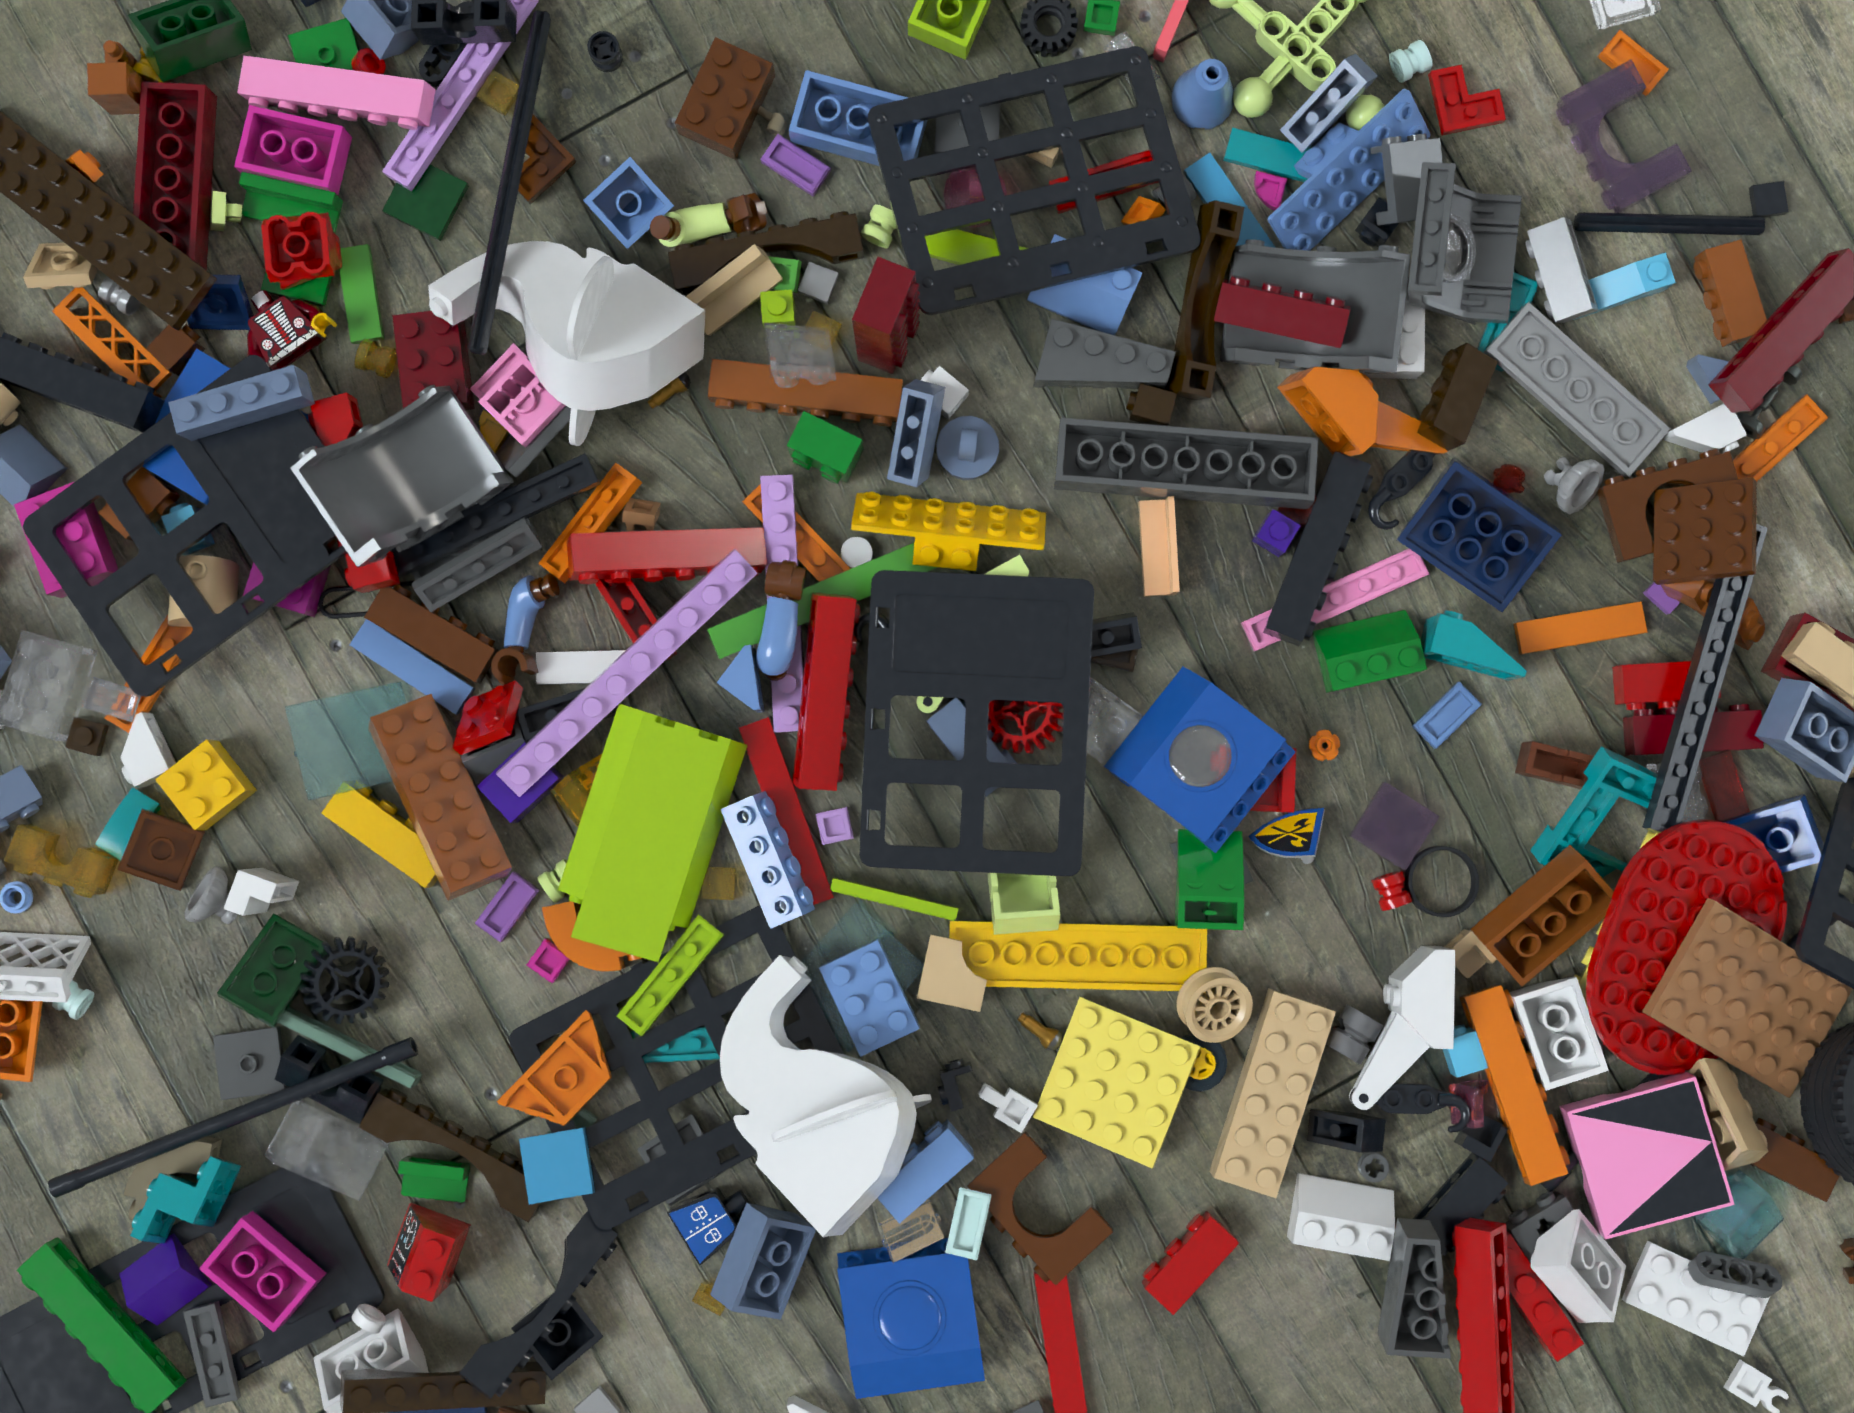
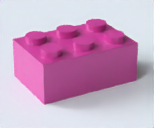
M249 105L234 167L240 173L246 172L331 191L339 195L352 136L340 125Z
M74 482L14 504L22 529L25 519ZM94 502L57 528V537L91 586L99 584L118 570ZM25 534L46 594L59 598L67 596Z
M254 1211L243 1216L199 1268L200 1271L272 1332L278 1330L288 1321L327 1274Z

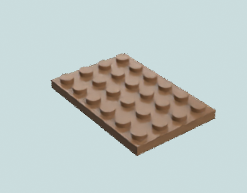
M1707 898L1642 1012L1778 1093L1790 1098L1805 1073L1804 1070L1808 1065V1061L1814 1056L1815 1049L1820 1047V1043L1826 1037L1853 989L1802 962L1794 949L1720 903Z

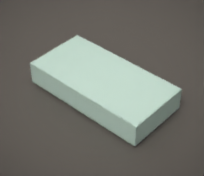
M959 1188L945 1253L978 1260L991 1194Z

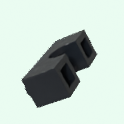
M412 0L411 30L423 45L516 42L517 11L510 0H474V7L469 8L453 6L446 0Z
M297 1035L281 1056L275 1080L289 1087L332 1070L325 1061L326 1049ZM367 1073L311 1095L309 1098L361 1124L377 1093L380 1092L384 1080L372 1073Z

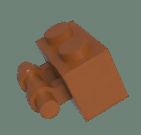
M108 40L103 45L105 63H87L88 96L111 115L139 114L141 82L147 81L133 69L137 62L136 58L127 52L120 43Z

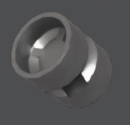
M1346 1004L1338 1018L1340 1026L1332 1028L1326 1045L1361 1065L1369 1052L1367 1043L1375 1042L1383 1025Z

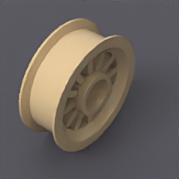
M1208 967L1197 971L1184 982L1177 996L1176 1007L1181 1021L1196 1038L1205 1042L1217 1043L1234 1037L1246 1026L1252 1013L1253 1002L1248 988L1240 982L1233 972L1222 967Z

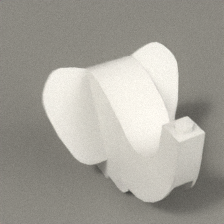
M528 241L510 244L507 246L495 309L512 314L522 323L525 331L527 356L539 381L557 401L571 408L569 424L570 445L580 446L584 442L596 410L610 409L648 398L703 359L705 310L636 264H621L606 253L590 247L586 249V258H582L570 248L549 241ZM486 253L464 263L428 285L430 310L437 317L443 318L454 326L474 314Z
M779 955L743 996L726 1026L720 1051L721 1077L730 1095L741 1106L749 1110V1114L735 1115L733 1120L742 1136L757 1151L758 1158L755 1164L822 1237L843 1235L899 1174L914 1134L917 1116L916 1109L930 1103L932 1098L931 1094L912 1096L901 1081L874 1064L845 1054L798 1049L787 1038L783 1027L784 1014L794 999L811 982V979L805 974L807 967L795 956L790 958Z

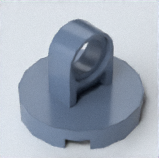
M961 416L949 421L940 431L936 442L937 458L942 467L952 477L961 480H975L988 473L995 465L999 454V440L993 427L983 419L974 416Z

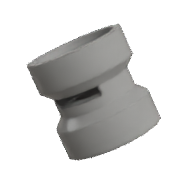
M106 276L99 287L98 300L107 305L114 304L117 306L118 311L127 316L134 314L141 305V302L108 276Z

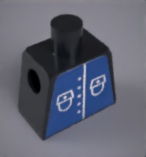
M716 1187L674 1204L669 1208L667 1214L700 1266L733 1237L739 1223L736 1215L744 1210L746 1203H749L742 1190L725 1198L721 1190Z

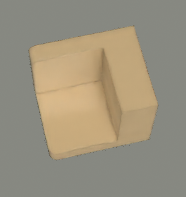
M1463 929L1444 946L1455 950V967L1465 978H1470L1486 962L1493 964L1497 960L1471 930Z

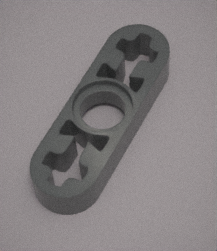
M1707 1251L1699 1253L1688 1263L1690 1276L1700 1285L1760 1298H1769L1782 1287L1781 1275L1774 1267L1767 1264ZM1729 1268H1734L1739 1272L1741 1282L1735 1281L1730 1276Z

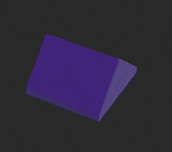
M526 742L477 786L510 823L520 822L565 780L564 776L552 766L522 796L518 797L496 775V772L527 744Z
M174 1233L166 1239L164 1244L159 1243L119 1273L127 1307L157 1326L212 1286Z

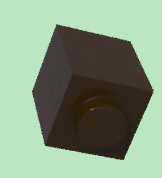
M1140 384L1137 392L1131 391L1126 409L1131 411L1129 420L1149 425L1168 426L1177 393Z

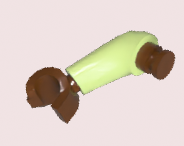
M756 193L743 194L727 199L728 208L722 202L683 208L667 212L664 216L658 215L651 221L650 232L664 246L674 248L678 245L690 244L708 237L731 232L732 224L737 234L744 231L756 232L766 227L765 215L768 212L765 201H761Z

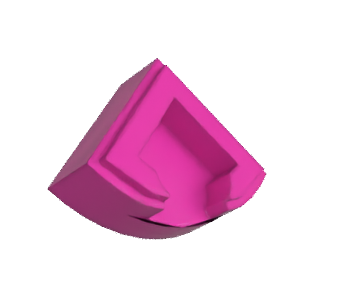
M1256 171L1254 176L1255 191L1261 202L1268 208L1275 211L1281 205L1287 178Z

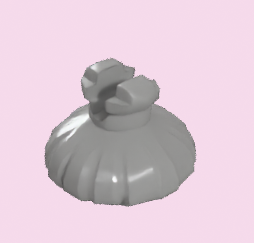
M1561 457L1556 461V464L1562 472L1555 473L1550 469L1544 474V480L1548 485L1558 486L1556 499L1559 508L1569 515L1578 512L1596 495L1604 476V466L1596 460H1584L1571 466L1565 457Z
M215 866L210 869L196 887L184 911L187 921L196 923L216 914L221 917L222 922L230 924L237 918L238 914L224 909L229 893H227L228 878L222 868Z

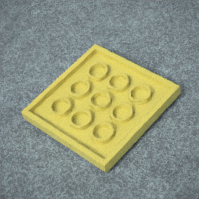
M1079 997L1033 1118L1147 1167L1154 1168L1201 1046L1093 1001Z

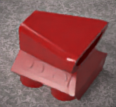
M306 212L300 216L290 217L275 215L263 220L261 229L265 271L270 283L280 282L281 290L290 289L315 278L334 276L335 270L342 268L340 240L333 232L329 213L317 214L315 212Z

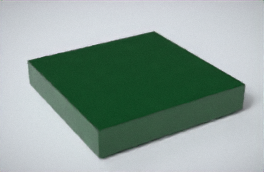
M429 165L412 191L396 183L382 211L384 214L441 241L469 185L467 182Z

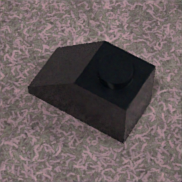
M1310 1109L1307 1141L1360 1153L1382 1152L1386 1119L1359 1113Z

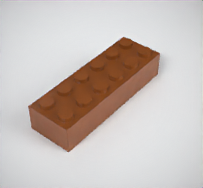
M432 694L370 717L368 729L447 900L450 901L508 876L512 868L510 861L468 771L462 763L460 754L452 748L454 741Z

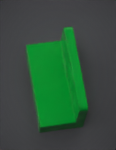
M406 1156L399 1161L398 1174H403L401 1194L409 1197L463 1203L467 1197L471 1163Z

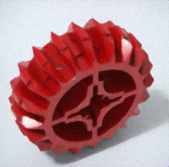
M992 700L989 703L988 721L991 722L988 724V731L991 730L994 733L991 738L993 742L999 743L1002 741L1001 748L1008 751L1012 747L1014 753L1020 754L1024 748L1026 753L1033 754L1034 744L1040 750H1044L1046 748L1044 739L1046 738L1054 743L1056 739L1051 734L1053 730L1063 731V727L1057 724L1058 720H1063L1064 713L1059 712L1060 709H1064L1061 703L1012 701L1004 707L1005 700ZM1024 705H1026V706H1028V707H1030V708H1029V710H1027V711L1024 712V717H1023V716L1019 715L1018 713H1019V711L1024 710ZM1046 715L1043 723L1035 730L1036 720L1040 716ZM1003 720H1016L1018 728L1022 730V736L1010 734L1005 728Z

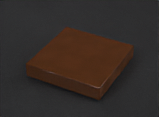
M142 808L117 870L181 891L205 830H194L189 824Z

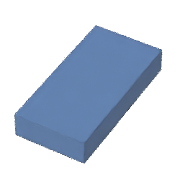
M1459 681L1418 719L1412 727L1434 749H1437L1482 704Z

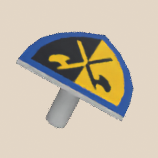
M1307 809L1277 817L1259 827L1248 838L1259 849L1271 855L1283 858H1301L1304 864H1309L1316 857L1325 809Z

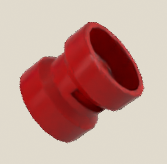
M1402 870L1371 880L1374 889L1379 892V895H1383L1378 901L1381 911L1398 908L1412 902L1410 892L1401 889L1404 888L1403 883L1405 881Z

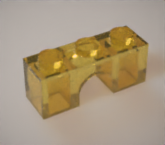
M18 824L4 861L14 865L13 870L31 876L35 872L44 876V882L54 886L62 887L64 883L74 887L73 893L83 897L92 898L93 895L106 894L118 864V859L92 847H78L73 860L65 865L60 862L56 855V845L60 835L32 824Z

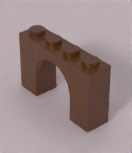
M1717 448L1700 453L1699 460L1689 463L1685 457L1668 462V468L1656 471L1655 466L1636 471L1637 477L1624 480L1623 475L1604 480L1605 486L1599 488L1597 494L1617 563L1654 553V544L1646 520V504L1650 495L1657 487L1664 484L1689 486L1738 479L1730 451L1720 454Z
M1025 1131L979 1173L967 1187L970 1190L992 1195L989 1211L993 1216L989 1218L990 1221L1001 1233L1007 1230L1015 1239L1011 1243L1012 1246L1023 1258L1027 1255L1031 1257L1037 1264L1033 1269L1044 1282L1047 1283L1051 1280L1056 1286L1113 1233V1228L1092 1204L1067 1227L1053 1234L1035 1233L1019 1221L1013 1205L1015 1189L1031 1171L1047 1158V1154Z

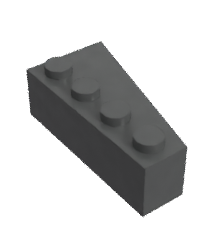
M1397 1218L1377 1332L1387 1355L1451 1359L1447 1337L1449 1334L1448 1322L1445 1316L1446 1299L1442 1282L1441 1244L1430 1220Z

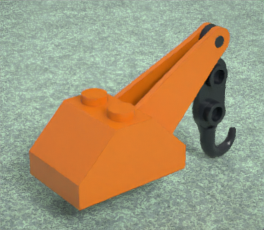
M1313 367L1291 374L1277 388L1332 455L1335 451L1348 456L1360 455L1369 447L1407 452L1385 473L1381 485L1368 507L1369 518L1376 527L1384 530L1393 529L1399 524V521L1397 519L1391 522L1383 521L1379 515L1380 507L1385 502L1406 495L1431 471L1433 457L1448 451L1417 433L1421 424L1420 420L1378 401L1379 395L1373 389L1372 381L1368 376L1360 373L1359 370Z

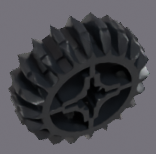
M348 936L345 945H343L340 937H335V947L331 948L327 941L322 942V947L325 951L322 954L315 949L311 951L316 960L315 962L310 960L304 961V966L311 971L300 973L299 977L301 980L308 981V983L302 984L299 988L302 993H309L303 1000L306 1005L314 1003L311 1011L315 1015L323 1011L322 1018L324 1021L330 1020L334 1015L336 1024H341L344 1015H346L349 1023H354L356 1013H359L365 1019L368 1016L364 1009L368 1006L374 1011L378 1009L374 1002L375 998L379 1000L385 999V994L379 991V988H388L389 982L380 978L389 975V970L381 967L386 962L383 956L375 957L378 952L375 946L367 949L368 943L366 940L361 939L355 947L354 937ZM343 956L358 957L356 961L352 960L344 966L336 965L333 960ZM368 965L370 980L367 989L364 991L359 986V979L364 973L363 969ZM325 969L330 974L331 979L325 987L327 991L321 996L319 979L322 971ZM334 971H337L341 976L349 977L355 989H352L348 984L341 983ZM347 994L357 998L346 1004L331 1003L334 999L338 1000Z

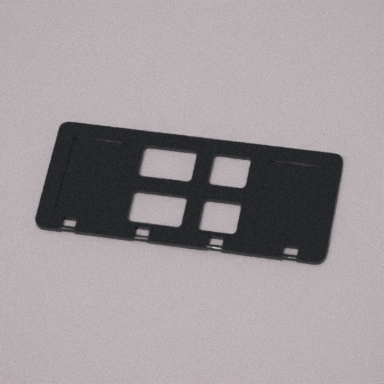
M303 1156L227 1196L214 1227L191 1224L182 1220L174 1224L168 1234L169 1237L174 1233L181 1244L185 1245L206 1233H212L218 1244H220L243 1216L254 1211L327 1273L288 1321L278 1330L272 1332L258 1320L264 1332L263 1338L232 1354L238 1381L352 1321V1315L358 1305L368 1304L377 1308L384 1300V1290L320 1164L311 1156ZM142 1241L88 1271L103 1287H106L119 1280V1273L159 1243ZM214 1283L158 1326L147 1319L137 1325L153 1342L173 1331L179 1332L194 1360L183 1311L219 1301L220 1306L233 1300V1298ZM40 1296L0 1316V1413L145 1412L139 1411L133 1406L129 1394L110 1380L109 1372L100 1363L94 1362L88 1356L87 1348L81 1341L67 1333L62 1320L57 1315L47 1311ZM346 1303L350 1313L335 1320L331 1310ZM256 1350L261 1360L246 1367L242 1357ZM197 1373L187 1378V1381L168 1398L171 1408L161 1413H179L204 1400Z

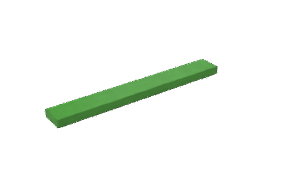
M913 542L803 589L801 600H791L798 603L797 627L809 622L812 592L849 595L856 598L857 602L871 596L872 578L881 570L928 572L937 567L912 564ZM767 604L706 629L719 659L741 651L745 645L759 643Z

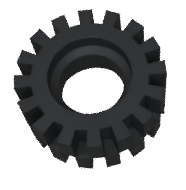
M1030 0L1027 3V8H1024L1022 12L1020 35L1021 38H1024V45L1026 47L1031 46L1032 53L1036 54L1037 51H1040V56L1046 57V53H1051V57L1057 56L1058 51L1064 53L1067 50V46L1072 45L1076 36L1078 18H1076L1077 12L1075 7L1071 9V2L1069 0L1065 2L1062 0H1035L1034 2ZM1050 14L1059 19L1061 29L1057 34L1046 36L1039 32L1036 23L1043 15Z

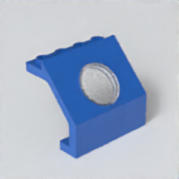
M1183 666L1104 767L1123 784L1133 787L1176 820L1208 849L1217 853L1296 751L1285 742L1286 739L1213 683Z

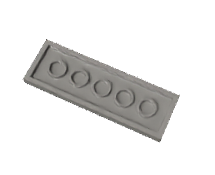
M1530 302L1524 304L1484 351L1485 354L1498 361L1497 364L1625 478L1631 476L1671 429Z

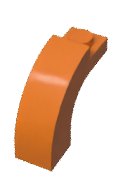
M569 901L542 907L545 925L552 941L567 958L576 964L596 971H618L625 968L623 956L627 955L628 961L642 959L641 957L572 938L571 935L580 910L579 904Z

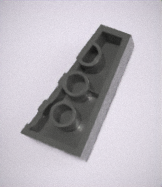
M1051 319L1033 387L1138 389L1140 384L1164 389L1168 382L1175 351Z

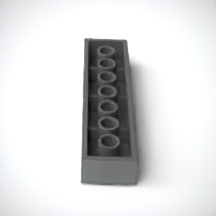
M1060 418L1054 489L1157 498L1174 496V499L1309 509L1315 500L1318 438Z

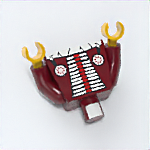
M266 290L260 291L251 298V302L258 313L248 320L250 327L247 333L248 356H260L273 370L287 367L328 339L324 333L326 327L329 325L336 327L337 323L316 305L301 299L290 301L285 296L274 301Z

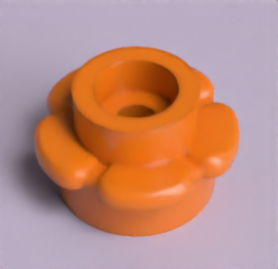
M1320 730L1309 740V749L1312 752V756L1319 761H1324L1325 759L1332 760L1339 753L1340 739L1337 735H1332L1329 730ZM1324 742L1328 745L1326 749L1322 748Z

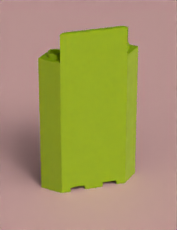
M618 704L558 888L559 891L570 894L569 901L581 904L571 935L572 938L659 963L668 932L674 931L675 926L689 927L724 819L720 809L727 807L747 744Z

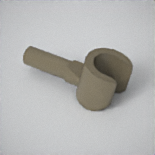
M760 106L758 114L769 121L766 130L775 136L777 134L783 136L787 129V123L783 116L779 113H771Z

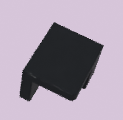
M1472 1109L1470 1111L1469 1123L1464 1129L1459 1131L1454 1142L1491 1162L1508 1127Z

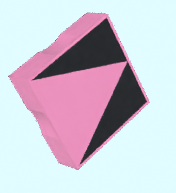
M1684 1072L1642 1083L1625 1092L1602 1094L1559 1106L1572 1151L1581 1166L1583 1187L1596 1230L1605 1240L1735 1205L1696 1076Z

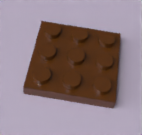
M1753 477L1655 490L1653 581L1657 585L1756 575L1757 482Z

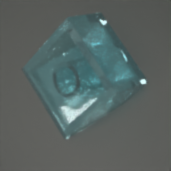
M1739 1169L1734 1175L1727 1177L1735 1205L1695 1215V1218L1701 1227L1731 1257L1745 1259L1784 1218L1770 1194Z

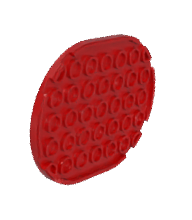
M1705 819L1683 822L1662 831L1650 839L1632 857L1621 874L1589 962L1586 978V999L1593 1027L1603 1044L1616 1057L1636 1069L1657 1075H1675L1690 1070L1699 1059L1719 1058L1642 1012L1707 898L1720 903L1779 941L1782 940L1787 918V901L1784 900L1782 887L1784 879L1777 861L1773 860L1764 843L1745 829L1717 820Z

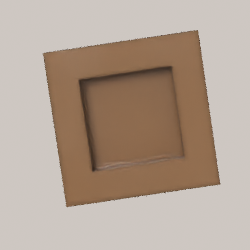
M630 498L623 510L622 520L626 524L627 532L634 531L636 524L644 525L646 531H653L660 515L661 503Z

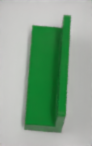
M246 172L241 173L239 184L246 190L242 207V215L245 218L263 221L275 215L290 217L300 216L306 212H315L317 214L329 213L333 232L336 233L343 200L335 192Z

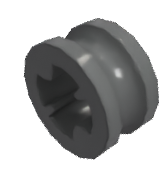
M1366 1152L1358 1160V1171L1367 1181L1373 1183L1380 1182L1387 1177L1389 1164L1387 1159L1380 1153ZM1376 1158L1378 1159L1376 1162L1381 1165V1169L1375 1170L1374 1175H1369L1370 1171L1365 1169L1366 1164H1371L1373 1159Z

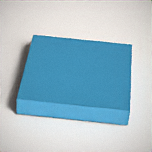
M585 1127L519 1139L529 1205L595 1193Z

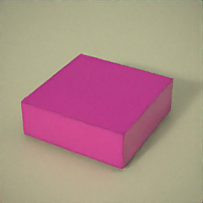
M545 938L526 965L549 982L554 983L570 959L553 942Z

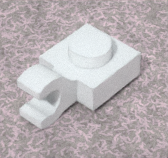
M984 1083L978 1093L980 1098L997 1107L993 1113L995 1118L1022 1133L1038 1106L1037 1103L1010 1087L1005 1095H1003L990 1085Z

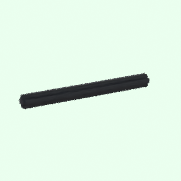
M1579 212L1575 215L1574 229L1576 231L1761 235L1765 231V218L1759 216Z

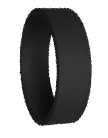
M1434 846L1422 850L1410 861L1405 873V889L1410 892L1412 903L1420 911L1437 917H1452L1464 912L1474 902L1479 890V875L1475 864L1464 852L1452 847ZM1438 850H1447L1458 855L1466 863L1471 875V888L1466 900L1456 909L1444 913H1436L1425 908L1416 898L1412 886L1413 872L1418 862L1427 854Z

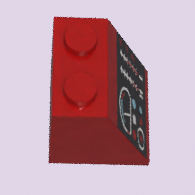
M410 1203L387 1263L400 1290L433 1302L450 1284L471 1224Z

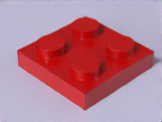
M515 680L503 686L499 685L479 696L469 698L463 706V713L456 730V737L452 748L460 755H463L510 736L523 687Z

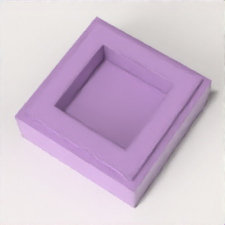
M847 807L816 814L822 845L854 838Z

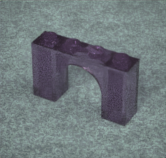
M1631 59L1561 97L1557 104L1559 109L1556 110L1561 124L1564 127L1568 125L1573 134L1571 142L1579 155L1583 153L1589 163L1586 165V170L1593 182L1598 181L1604 192L1601 193V197L1605 206L1609 210L1613 209L1615 213H1621L1685 179L1692 172L1677 143L1638 163L1617 161L1608 155L1602 147L1599 137V127L1602 118L1610 111L1641 95L1646 88Z

